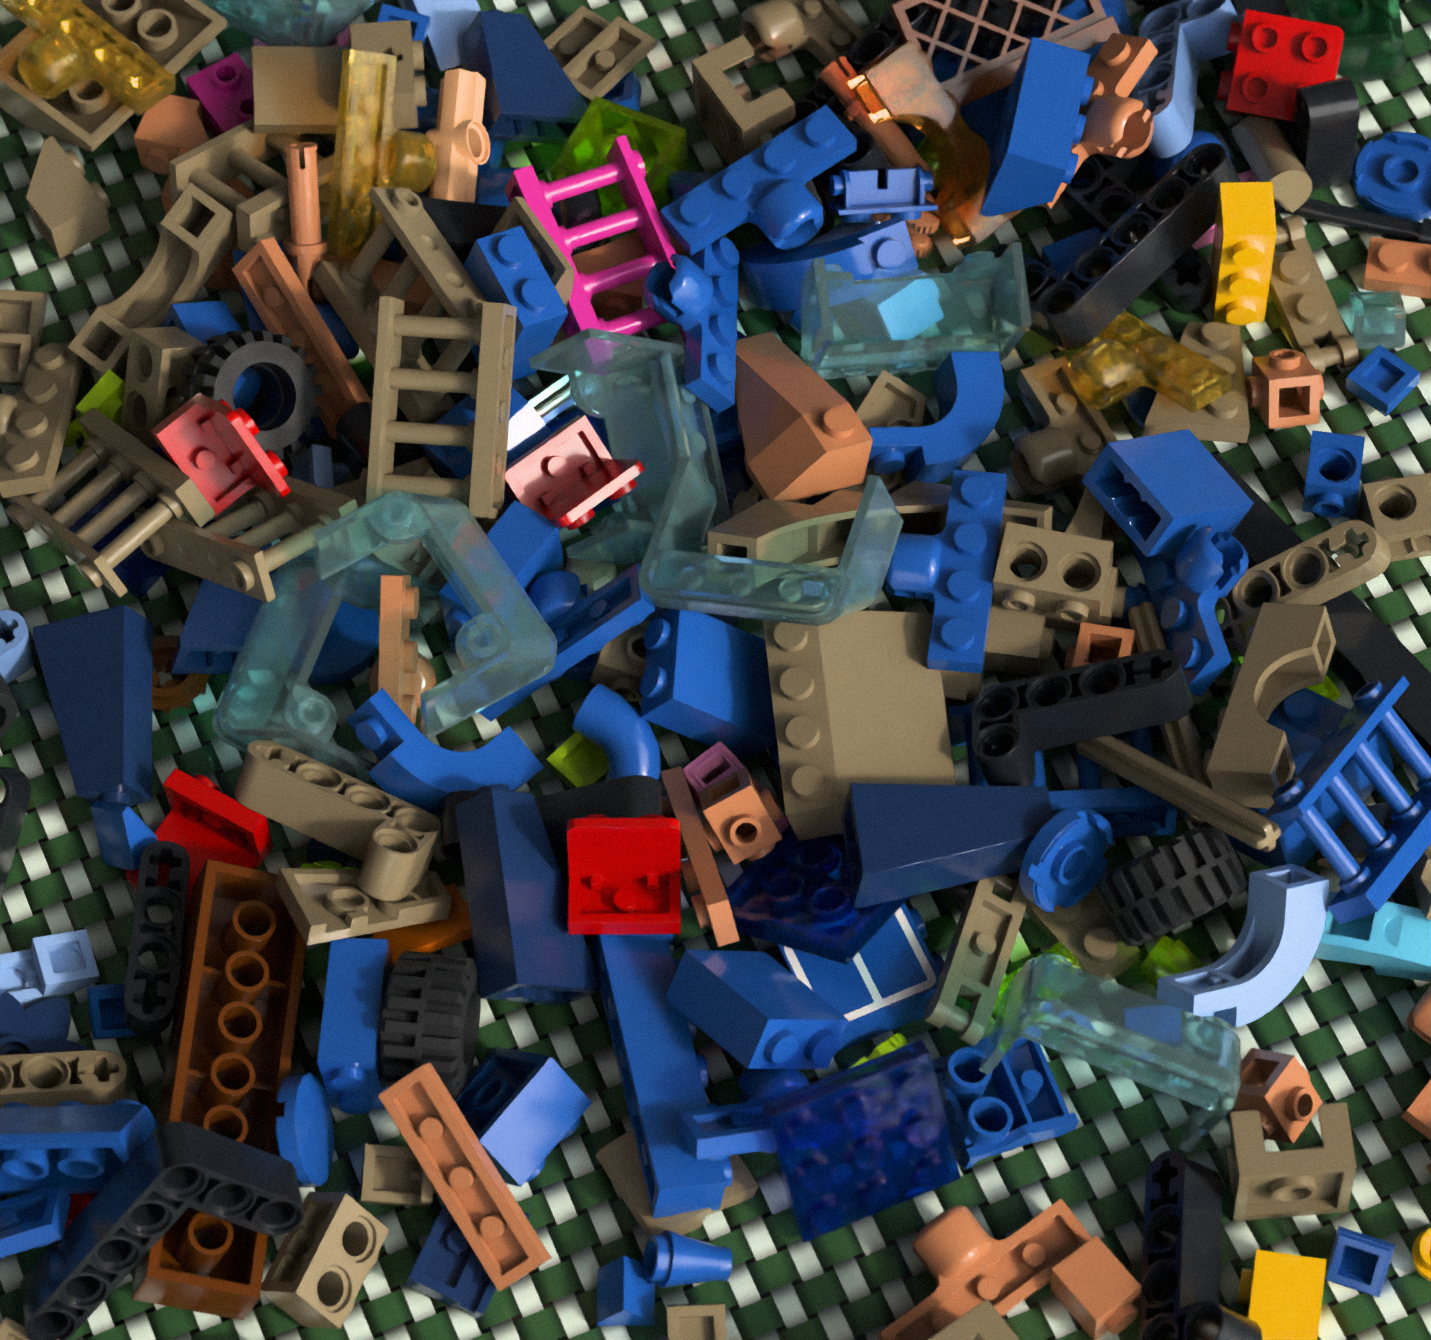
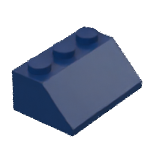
M1032 36L1004 99L980 215L992 217L1052 202L1061 182L1070 184L1078 162V154L1071 153L1072 144L1078 145L1086 122V116L1079 114L1080 106H1086L1094 83V77L1087 75L1091 54Z
M126 1099L113 1101L111 1105L88 1106L76 1101H62L57 1103L56 1106L32 1107L19 1102L5 1103L0 1108V1195H23L58 1183L62 1184L68 1194L99 1193L148 1136L159 1127V1124L146 1104Z

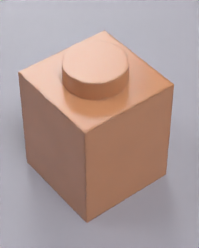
M1097 1235L1051 1269L1050 1291L1092 1340H1098L1108 1331L1112 1335H1116L1125 1330L1137 1318L1141 1286Z

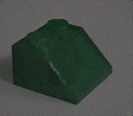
M1296 0L1298 19L1334 25L1343 30L1344 41L1337 75L1342 77L1348 76L1356 83L1408 76L1398 0Z

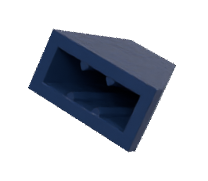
M496 9L479 11L461 39L468 71L478 72L486 79L482 124L488 133L489 140L573 145L592 120L591 110L525 14L505 13Z
M240 535L230 537V539H234ZM272 543L262 547L260 550L264 551L271 547ZM275 569L270 571L269 575L276 598L268 603L204 578L202 579L170 663L171 674H276L286 648Z

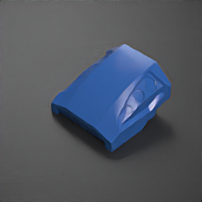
M1037 1025L985 1037L975 1046L970 1045L958 1049L954 1053L929 1060L925 1069V1078L930 1108L949 1154L963 1168H970L977 1161L1027 1144L1059 1137L1076 1129L1079 1121L1075 1113L1069 1114L1040 1046L1039 1038L1041 1033Z

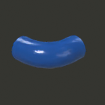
M599 683L592 689L581 705L573 721L572 730L594 742L603 750L608 760V772L604 781L630 775H644L653 777L660 782V746L649 722L640 718L641 713L623 696Z

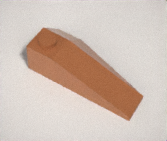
M772 332L736 340L735 400L738 411L737 426L744 442L746 472L763 499L795 502L863 483L873 438L850 403Z

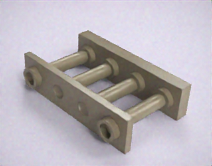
M254 118L169 161L171 203L173 205L176 203L191 182L236 215L239 249L248 253L260 240L275 238L278 243L291 236L288 180L263 162L280 153L285 156L283 146L297 142L299 161L302 164L303 151L301 142L316 134L254 133ZM397 129L380 130L365 138L357 134H320L342 148V150L327 158L316 153L321 219L368 194L372 187H381L385 183L403 175L402 132ZM244 174L267 190L248 199L225 184V182Z
M372 187L367 195L383 217L373 234L353 262L322 261L312 275L374 370L377 340H373L371 336L370 324L373 310L379 308L380 296H390L403 300L419 275L422 274L433 290V293L417 316L442 317L447 311L451 318L475 319L477 314H482L483 302H488L423 208L421 199L411 189ZM397 237L408 256L384 291L380 293L372 281L370 273L394 238ZM402 336L400 368L456 371L474 346V340L452 339L431 368L420 349L427 338ZM398 390V406L409 422L435 424L456 406L448 392Z
M380 296L379 308L373 310L370 324L371 336L377 342L368 467L363 468L360 476V495L362 499H366L365 510L390 512L391 496L463 500L464 505L469 506V517L500 519L503 515L517 307L505 303L483 302L482 314H477L475 319L404 315V300L390 296ZM402 336L474 340L475 345L480 346L479 366L474 367L472 372L400 368ZM398 390L470 394L472 399H476L475 421H470L468 426L396 421ZM395 442L467 447V451L473 453L471 474H466L464 479L393 474Z
M93 407L78 420L89 436L84 442L86 448L56 473L52 491L33 493L29 497L25 495L7 497L11 505L5 511L24 533H27L30 529L35 530L77 563L76 567L95 589L105 585L121 598L128 590L113 571L115 566L172 517L178 520L183 515L201 528L216 513L189 476ZM109 462L110 465L52 515L45 511L99 463L105 466ZM133 480L134 483L75 534L68 529L121 482L129 483ZM156 498L158 499V502L100 552L92 548L147 499L154 501Z
M286 475L283 479L291 489V492L284 498H280L255 485L208 522L228 511L231 512L230 514L204 528L198 527L183 515L178 520L173 517L140 545V548L148 558L268 603L276 598L269 575L270 571L319 544L353 555L368 547V542L355 498ZM142 506L133 511L135 520L148 509ZM257 522L261 523L260 525L241 534L240 536L234 539H230V537L256 524ZM288 533L292 534L291 536L283 539L282 541L274 544L273 546L265 549L264 551L260 550L262 547L270 544L271 542L279 539L280 537Z

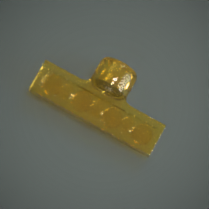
M0 0V4L39 35L38 38L19 50L18 71L26 86L40 98L54 99L81 80L92 79L135 113L141 115L175 91L176 77L79 0Z
M356 49L343 50L327 236L328 251L326 255L355 259L373 234L383 217L367 195L372 187L411 189L414 193H420L432 183L438 164L437 151L429 137L422 133L398 130L393 126L392 110L397 56Z
M1125 310L1090 343L1085 345V349L1074 354L1068 364L1071 370L1078 368V370L1072 372L1070 380L1074 393L1081 402L1093 409L1107 408L1131 395L1135 387L1146 386L1193 413L1232 391L1230 372Z

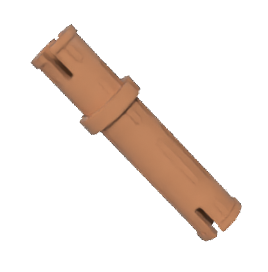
M844 55L839 57L837 62L833 61L819 74V77L827 84L846 109L843 113L850 122L855 121L860 128L869 132L874 137L894 168L921 166L923 171L932 172L933 179L937 176L879 102L881 96L876 89L870 90Z
M297 142L289 143L283 146L286 157L292 240L287 241V252L289 255H293L294 272L309 295L308 279H311L314 300H319L326 296L312 275L323 261V253L328 251L327 239L322 238L317 144L302 142L303 163L300 164Z

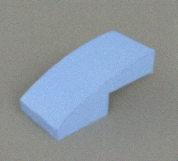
M87 929L35 937L32 939L31 949L0 954V995L8 992L21 1003L23 1008L30 1007L43 1000L68 995L99 981L100 975Z

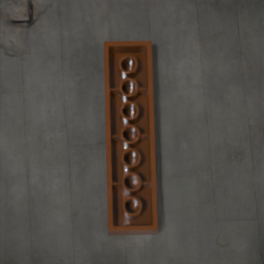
M207 859L192 886L157 1123L159 1126L177 1121L191 1123L279 1157L275 1137L276 1117L284 1116L285 1102L277 1103L276 1097L282 1081L290 1074L307 946L275 887L278 874ZM188 1207L136 1265L131 1299L244 1320L260 1298L268 1235Z

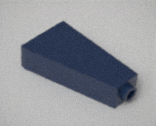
M120 605L33 627L35 646L76 794L92 804L95 800L127 805L130 808L132 805L152 801L153 623L126 605Z
M850 783L841 821L853 907L872 906L1020 871L1021 863L1029 844L1042 826L1059 813L1058 810L1051 809L1047 787Z
M491 784L478 788L476 796L455 805L476 967L478 970L480 998L566 1005L601 991L599 978L584 936L569 935V894L533 794L510 791L509 786L506 784Z

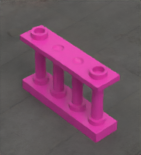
M625 135L614 140L606 155L608 164L546 183L543 179L538 180L533 166L530 165L514 170L504 188L509 203L512 202L514 197H523L574 269L573 289L567 306L569 313L562 324V328L582 374L601 368L611 351L612 341L668 323L651 307L605 322L602 318L597 319L590 303L594 294L645 278L656 263L666 261L676 270V267L673 266V261L670 260L671 254H676L644 180L646 171L643 159L636 149L631 150ZM617 182L628 209L565 229L562 225H557L551 211L554 202ZM637 229L648 255L585 275L583 272H577L570 256L572 249L628 230ZM678 325L683 338L686 339L684 330Z

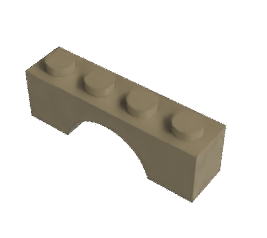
M191 182L161 221L159 244L146 270L121 297L109 304L98 306L68 346L70 350L102 374L111 369L120 377L126 379L131 329L161 327L171 304L190 303L238 239L237 217Z
M1263 602L1256 624H1250L1248 627L1246 653L1242 665H1237L1234 668L1232 694L1228 706H1223L1219 712L1218 736L1213 749L1206 751L1203 762L1204 778L1207 782L1211 783L1212 789L1245 807L1269 809L1275 802L1272 799V794L1293 777L1296 766L1285 731L1269 724L1267 721L1276 706L1286 697L1303 688L1323 683L1336 644L1326 606Z

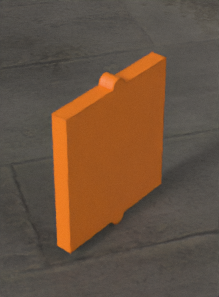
M455 883L445 886L453 899L447 919L372 933L373 936L370 939H387L394 965L403 951L432 953L472 938L468 901H464Z

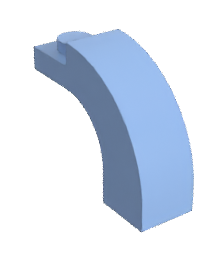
M1287 864L1249 873L1246 918L1233 946L1219 960L1206 967L1158 978L1157 1000L1179 1010V1014L1182 1017L1194 1020L1214 1017L1235 1028L1253 1022L1270 1012L1293 990L1314 957L1326 921L1330 879L1295 864Z

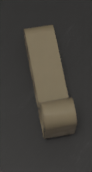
M1350 520L1247 569L1244 576L1227 596L1218 599L1215 605V611L1224 610V621L1220 629L1231 659L1234 660L1235 658L1245 656L1248 627L1250 624H1256L1261 607L1255 608L1254 605L1255 596L1261 589L1272 586L1273 593L1269 603L1320 605L1382 574L1390 564L1391 549L1386 539L1369 524L1360 520ZM1365 541L1366 543L1362 546V552L1364 555H1362L1360 558H1356L1355 556L1359 553V548L1357 545L1360 542ZM1337 554L1338 557L1333 559L1332 555ZM1321 563L1322 568L1319 577L1310 584H1303L1302 577L1306 568L1311 564ZM1226 667L1214 683L1232 694V679H1227Z
M255 740L249 743L234 791L235 799L243 806L363 861L357 880L358 886L371 897L385 901H397L404 898L425 877L442 827L440 820L428 811L287 746L269 740Z
M107 1050L0 1055V1108L3 1104L9 1102L24 1103L32 1107L56 1106L57 1103L62 1101H76L87 1106L111 1105L113 1101L125 1099L128 1067L121 1056Z

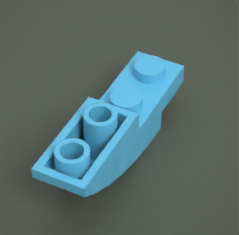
M1329 891L1328 905L1337 895V892ZM1386 901L1378 912L1340 925L1327 909L1324 930L1313 958L1373 966L1377 975L1431 982V920L1425 918L1421 909Z

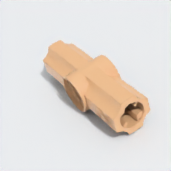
M460 68L445 71V76L441 79L436 128L428 129L424 137L425 157L432 168L429 198L469 203L475 202L478 165L485 164L490 155L489 136L482 124L486 79L478 72L465 71Z

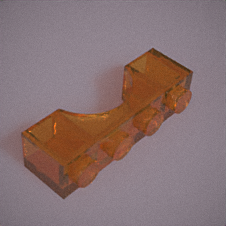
M909 40L887 51L849 79L847 84L874 124L888 121L903 122L920 130L932 142L939 155L942 168L941 186L934 201L938 205V210L933 212L958 250L980 243L1023 209L992 217L979 214L991 163L988 157L989 149L984 140L977 133L970 130L960 115L961 107L952 93L942 88L932 73L933 65L927 54L920 48L915 47L913 42Z

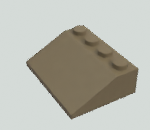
M55 0L0 50V108L28 128L93 152L228 26L227 20L200 0Z
M812 609L763 619L785 815L798 841L843 833L841 816L850 783L957 785L941 670L928 669L927 657L933 620L932 613Z

